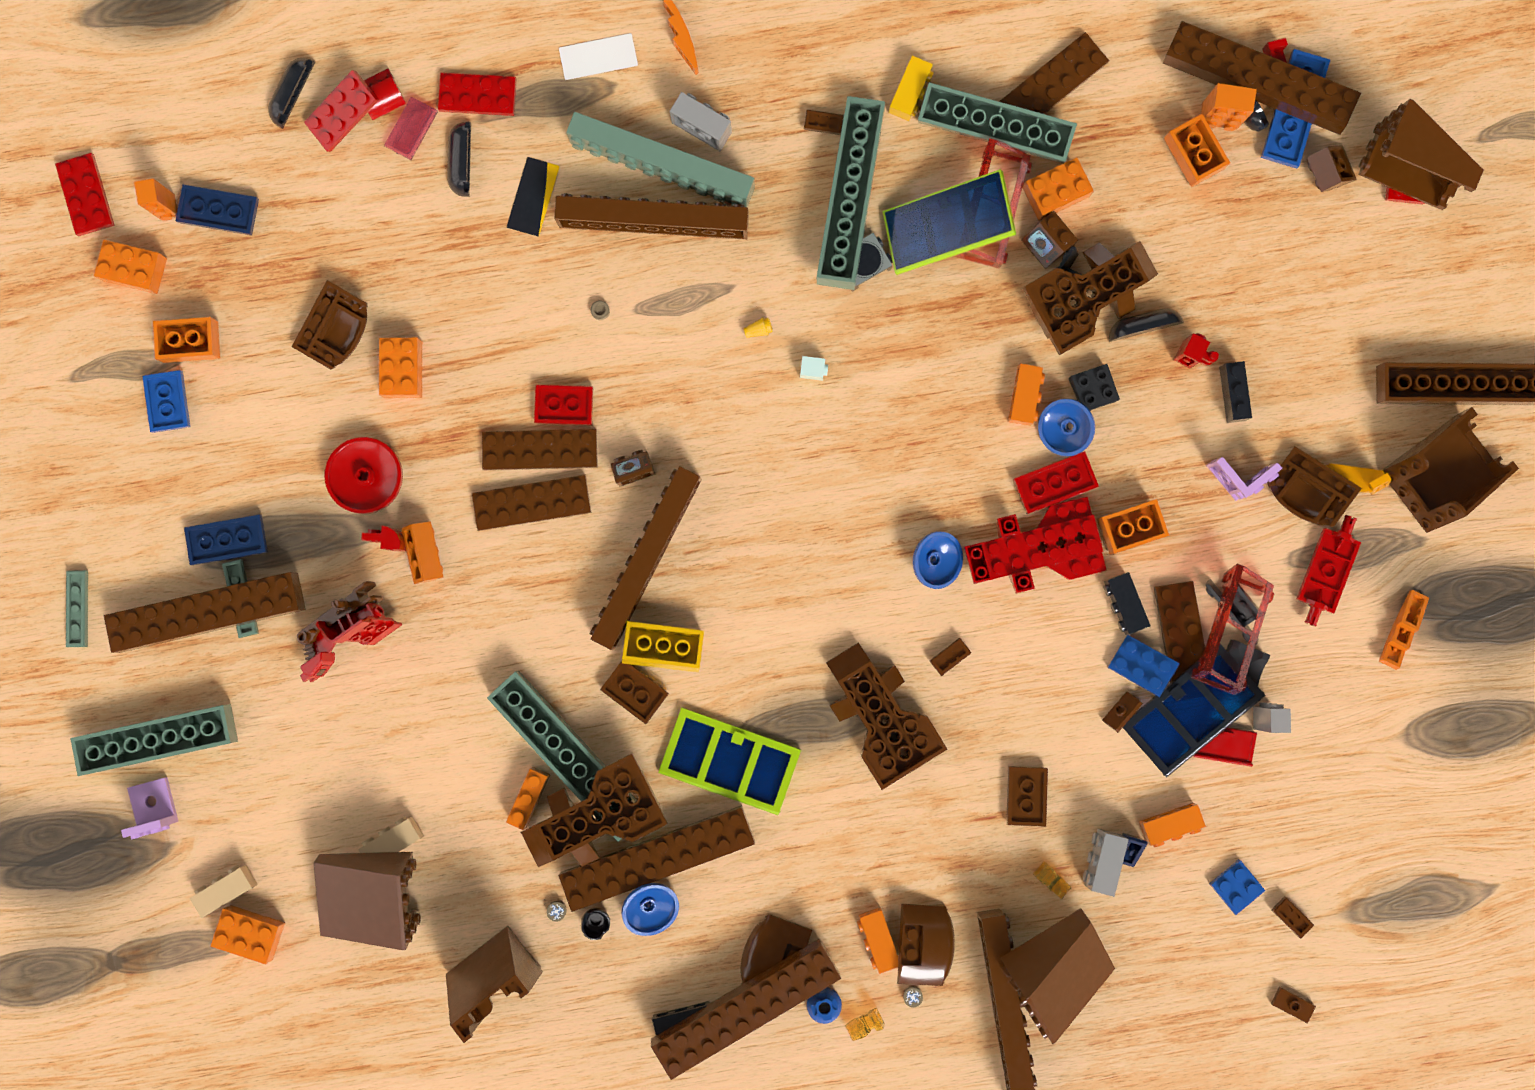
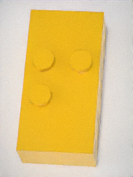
M627 621L622 663L699 673L704 631Z

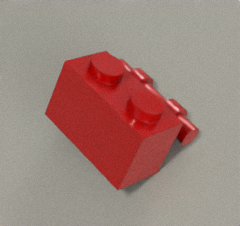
M1193 333L1183 340L1173 360L1191 369L1199 363L1204 366L1211 365L1218 360L1219 354L1216 351L1207 352L1206 350L1211 342L1206 340L1207 338L1204 335Z

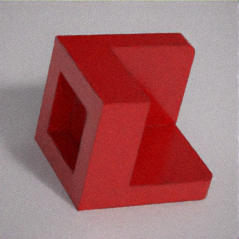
M1286 38L1268 42L1262 48L1264 54L1287 63L1283 51L1288 45Z

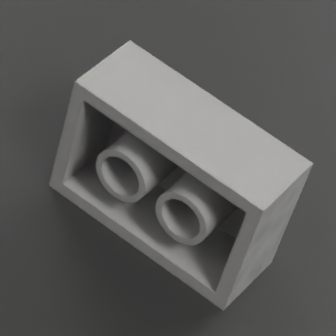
M681 92L670 110L672 124L718 151L722 150L732 133L731 121L726 114L721 112L718 114L713 111L709 104H701L690 93L686 95Z
M1098 829L1097 833L1094 832L1092 837L1093 850L1089 852L1087 858L1089 863L1088 870H1085L1083 874V882L1088 889L1115 897L1128 838L1102 829Z

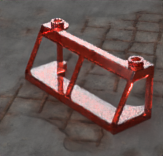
M989 138L983 152L978 177L988 174L992 156L1021 163L1010 203L1014 220L1026 173L1029 174L1031 171L1032 162H1029L1031 155L998 140ZM995 145L1018 154L1022 158L994 151ZM984 186L975 189L973 193L971 207L974 221L981 198L1001 206V201L983 194ZM966 223L959 246L970 242ZM1009 237L1000 241L996 258L975 249L968 251L990 261L965 255L966 252L958 254L956 257L999 269L1007 261L1008 253L1005 251Z
M1238 563L1223 575L1221 582L1224 583L1222 586L1224 590L1203 656L1199 658L1198 669L1194 668L1191 678L1233 695L1244 691L1247 685L1245 678L1268 604L1271 603L1274 597V592H1272L1273 584ZM1242 572H1246L1264 585L1259 586L1241 579ZM1239 583L1264 593L1252 632L1229 618ZM1227 622L1250 636L1236 684L1212 669ZM1212 674L1231 687H1226L1203 677Z

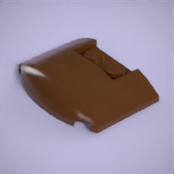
M327 280L291 347L328 369H334L335 366L343 363L359 344L367 323L368 303Z
M1294 446L1280 465L1282 469L1278 472L1279 476L1267 483L1277 501L1293 515L1316 525H1330L1329 527L1336 525L1362 489L1296 446Z
M901 904L897 984L943 986L945 983L944 981L952 967L955 951L954 927L946 906Z
M771 914L766 915V919L755 926L745 944L740 967L741 984L808 946L812 929Z

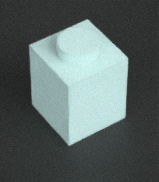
M802 356L800 378L823 381V375L827 376L828 364H825V359Z

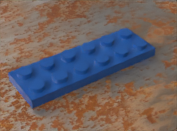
M1294 49L1291 53L1289 64L1325 78L1330 59ZM1275 109L1261 158L1297 169L1300 166L1312 124Z

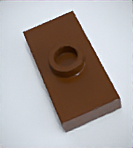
M806 110L804 130L841 135L844 115Z
M958 638L929 660V662L939 675L943 676L969 656L971 651L961 638Z
M1126 691L1102 721L1118 733L1143 703Z
M1285 896L1271 909L1300 939L1314 926Z
M1281 987L1278 988L1271 1002V1005L1307 1024L1316 1008L1314 1004Z

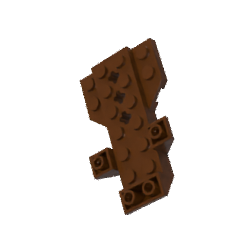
M1141 241L1115 256L1101 243H1097L1082 252L1091 268L1088 272L1080 275L1055 268L1022 287L1031 303L1029 306L1047 339L1050 338L1058 355L1094 336L1097 317H1099L1100 310L1107 305H1111L1118 319L1135 310L1133 290L1158 275ZM1091 290L1092 294L1087 296L1086 292ZM1070 299L1076 301L1074 306L1070 305ZM1059 309L1060 313L1054 315L1053 311Z
M859 642L826 662L845 693V696L829 706L839 722L855 715L860 717L867 729L861 757L881 790L948 750L927 715L899 708L891 693L905 681L895 665L879 674ZM882 715H888L887 723L885 724L883 722L879 723ZM893 731L895 733L898 732L896 740L889 739L890 733ZM902 748H908L906 756H899Z
M631 753L598 770L589 797L573 805L565 787L547 796L552 816L523 830L521 834L538 867L570 852L581 867L600 858L592 843L593 840L608 834L634 842L667 825L668 822L643 770H641L635 756ZM630 792L638 795L636 802L628 799ZM612 801H615V803L619 802V811L611 809ZM595 810L602 812L601 820L593 817Z

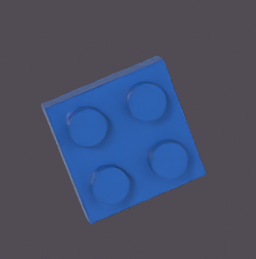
M1239 859L1209 883L1234 915H1237L1266 891Z

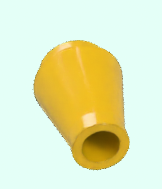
M762 317L749 326L744 327V332L747 338L766 336L773 332L770 319Z

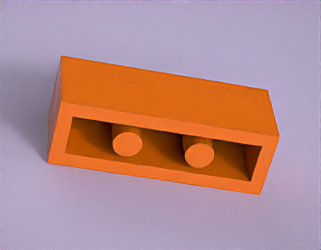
M154 178L134 182L139 206L163 221L171 220L172 217L177 215L176 198L173 192Z
M1022 363L1018 365L1008 422L1031 426L1037 421L1039 411L1036 410L1037 403H1040L1042 396L1039 388L1040 384L1043 385L1045 373H1042L1043 367Z
M431 521L410 524L401 528L414 584L443 578V567L440 564L439 550L436 546Z
M535 767L529 769L506 823L521 830L527 828L550 774Z
M1190 803L1139 821L1145 840L1148 842V845H1153V847L1162 846L1165 844L1164 841L1169 839L1172 841L1183 838L1182 835L1187 833H1199L1201 828L1206 827L1200 808L1196 803Z
M881 907L859 914L860 920L857 921L860 932H865L867 939L863 941L867 951L871 950L873 957L870 958L873 969H878L879 974L898 968V955Z

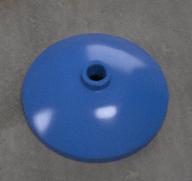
M1060 399L1054 401L1043 410L1039 418V436L1043 444L1051 452L1060 456L1077 455L1087 449L1094 438V417L1090 410L1077 400ZM1068 423L1073 424L1072 429L1068 428Z
M936 531L926 535L918 543L913 555V570L921 584L932 589H942L952 584L960 574L963 565V551L960 543L953 535L946 532Z
M660 883L645 884L633 890L625 899L621 911L622 920L627 929L636 935H656L666 930L675 921L679 911V901L675 892L670 887Z

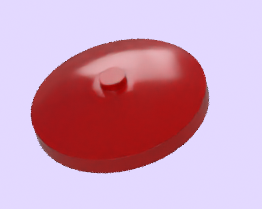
M369 437L353 438L340 444L331 453L325 467V485L331 498L343 509L358 514L375 513L386 508L397 497L403 481L402 465L397 454L387 444Z

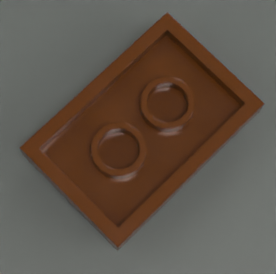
M622 661L600 689V691L644 724L649 722L669 695L666 690L633 665L624 664Z
M1008 766L1007 825L1046 827L1048 768Z

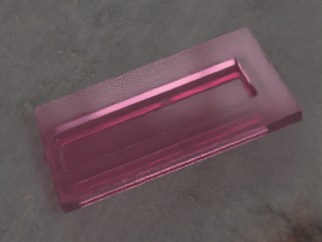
M411 97L384 147L412 160L438 110Z

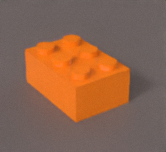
M1218 83L1202 102L1201 114L1205 117L1210 128L1221 127L1226 131L1237 130L1254 111L1257 89Z
M1203 114L1169 131L1163 138L1191 187L1223 171L1230 164Z
M1078 157L1026 181L1022 187L1038 221L1046 218L1053 211L1057 213L1089 198L1094 192Z
M103 239L94 277L104 282L158 294L167 258L157 252Z
M212 317L153 321L156 360L170 363L220 359L218 321Z
M418 337L379 338V395L381 397L422 398V341Z
M1157 499L1097 519L1110 555L1170 536Z
M229 905L222 910L210 947L266 965L274 958L285 922Z

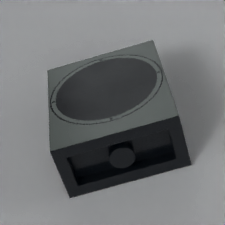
M874 233L863 238L855 290L859 288L860 284L886 269L887 271L892 269V258L889 253L885 254L882 248L884 246L879 236L876 237Z

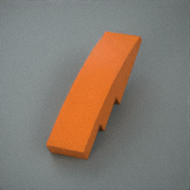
M663 0L664 8L671 16L668 18L669 27L676 35L673 38L674 47L694 74L697 75L699 72L695 50L687 26L673 1Z
M1414 590L1409 591L1391 628L1379 662L1395 670L1400 668L1405 651L1410 649L1414 633L1419 631L1429 597Z

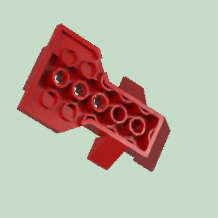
M1088 497L1049 506L1037 528L1022 533L1020 532L1016 514L997 518L998 539L964 547L973 584L1009 576L1016 594L1035 589L1030 571L1033 569L1047 567L1067 580L1107 571L1102 554L1104 552ZM1077 533L1083 536L1081 543L1075 541ZM1059 538H1061V540H1064L1065 544L1062 545L1063 548H1060V545H1056V542L1059 541ZM1040 542L1046 545L1044 553L1037 549L1040 546Z

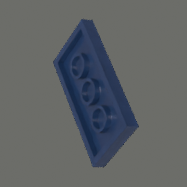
M182 184L175 221L180 224L252 236L259 198Z
M260 514L184 527L189 564L191 566L268 552L263 519Z

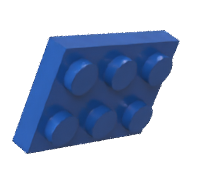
M177 370L142 376L150 432L156 433L189 428L190 419L183 371Z
M1127 635L1108 669L1160 698L1178 668L1179 663Z

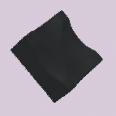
M1108 364L1069 377L1077 401L1083 403L1090 411L1120 400Z
M1230 640L1226 651L1258 686L1261 674L1270 655L1239 641ZM1222 659L1216 675L1248 688L1225 660Z

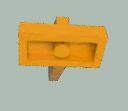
M1332 463L1326 465L1361 487L1362 489L1359 493H1370L1373 495L1389 486L1392 480L1389 474H1385L1382 470Z

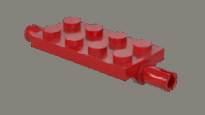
M1345 515L1341 528L1337 532L1327 528H1323L1296 598V600L1310 606L1304 621L1306 624L1309 623V625L1316 627L1322 611L1334 614L1361 545V542L1353 539L1351 535L1357 521L1355 517L1352 518V516Z

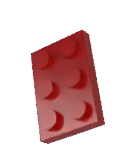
M536 385L534 423L592 425L593 386Z

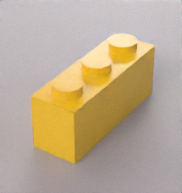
M913 55L911 56L888 113L906 121H910L911 116H916L919 106L916 104L919 99H923L927 90L924 86L926 82L931 81L934 74L931 71L932 63Z

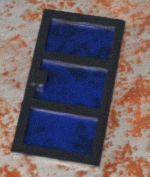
M1218 643L1167 685L1160 698L1155 695L1136 711L1123 726V729L1163 773V776L1167 778L1266 695L1226 649Z

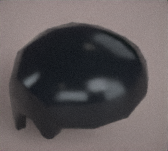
M1255 101L1253 113L1244 122L1248 128L1257 132L1265 129L1269 122L1258 101Z
M593 908L586 911L582 916L581 930L588 939L600 940L609 931L610 918L606 911L600 908Z

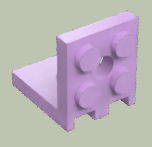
M1223 457L1215 459L1206 465L1235 501L1260 492L1264 488L1263 484L1276 479L1279 476L1278 472L1282 469L1278 463L1264 467L1244 483Z
M167 777L127 788L136 826L121 830L123 838L130 836L132 840L148 834H154L170 829V824L179 822ZM150 796H154L156 798L155 806H150L148 804V798Z

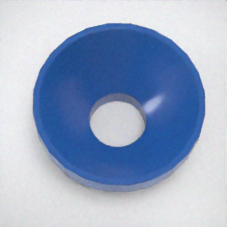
M829 987L807 999V1011L810 1017L818 1023L826 1024L833 1022L841 1012L842 1002L840 996ZM823 1002L830 1005V1011L827 1013L819 1011V1005Z

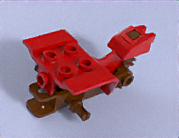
M363 582L346 598L334 599L331 602V609L297 634L298 642L305 645L303 651H308L304 655H309L305 658L308 661L300 666L303 672L300 677L303 682L308 680L314 682L318 678L324 677L335 662V653L331 651L336 643L359 642L362 645H375L402 626L401 622L385 617L383 608L378 604L383 600L382 596L373 595L368 597L367 593L376 586L375 582Z

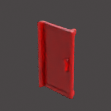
M1199 723L1196 742L1201 740L1217 725ZM1227 727L1223 734L1221 732L1198 751L1194 757L1252 767L1257 732Z

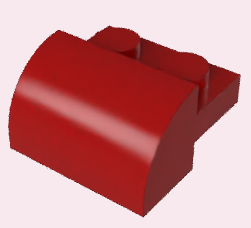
M389 68L364 80L379 99L368 112L372 120L406 104Z
M381 526V531L368 529V533H362V541L381 543L380 549L406 551L403 534L397 529Z

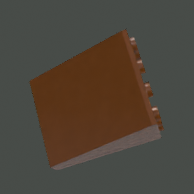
M1408 99L1404 104L1401 103L1389 116H1385L1381 123L1378 122L1373 130V133H1375L1374 138L1369 141L1366 147L1367 155L1362 158L1359 164L1361 169L1358 175L1440 210L1447 208L1448 204L1446 203L1449 197L1453 198L1457 188L1460 186H1464V190L1469 192L1475 191L1484 171L1413 99Z
M1473 407L1454 416L1382 470L1385 474H1389L1392 479L1390 486L1426 533L1468 516L1519 469L1514 461L1508 465H1503L1500 463L1503 460L1501 456L1493 459L1473 433L1472 429L1477 425L1476 423L1471 424L1470 421L1478 415Z
M413 852L319 854L314 861L320 936L406 950L409 943L412 942L413 934H416L417 926L421 922L420 913H417L416 909H411L408 912L407 907L410 903V895L406 893V887L417 866L416 859H413Z
M1081 908L1000 958L1004 964L1001 968L1006 977L1011 976L1010 983L1015 991L1020 990L1021 992L1018 996L1023 1002L1026 1011L1029 1012L1043 1038H1049L1052 1045L1057 1042L1115 970L1095 928Z
M506 926L446 973L450 1026L463 1043L472 1038L473 1032L482 1020L491 1013L493 1003L489 997L501 989L506 997L512 992H517L522 999L531 991L543 973L509 926Z

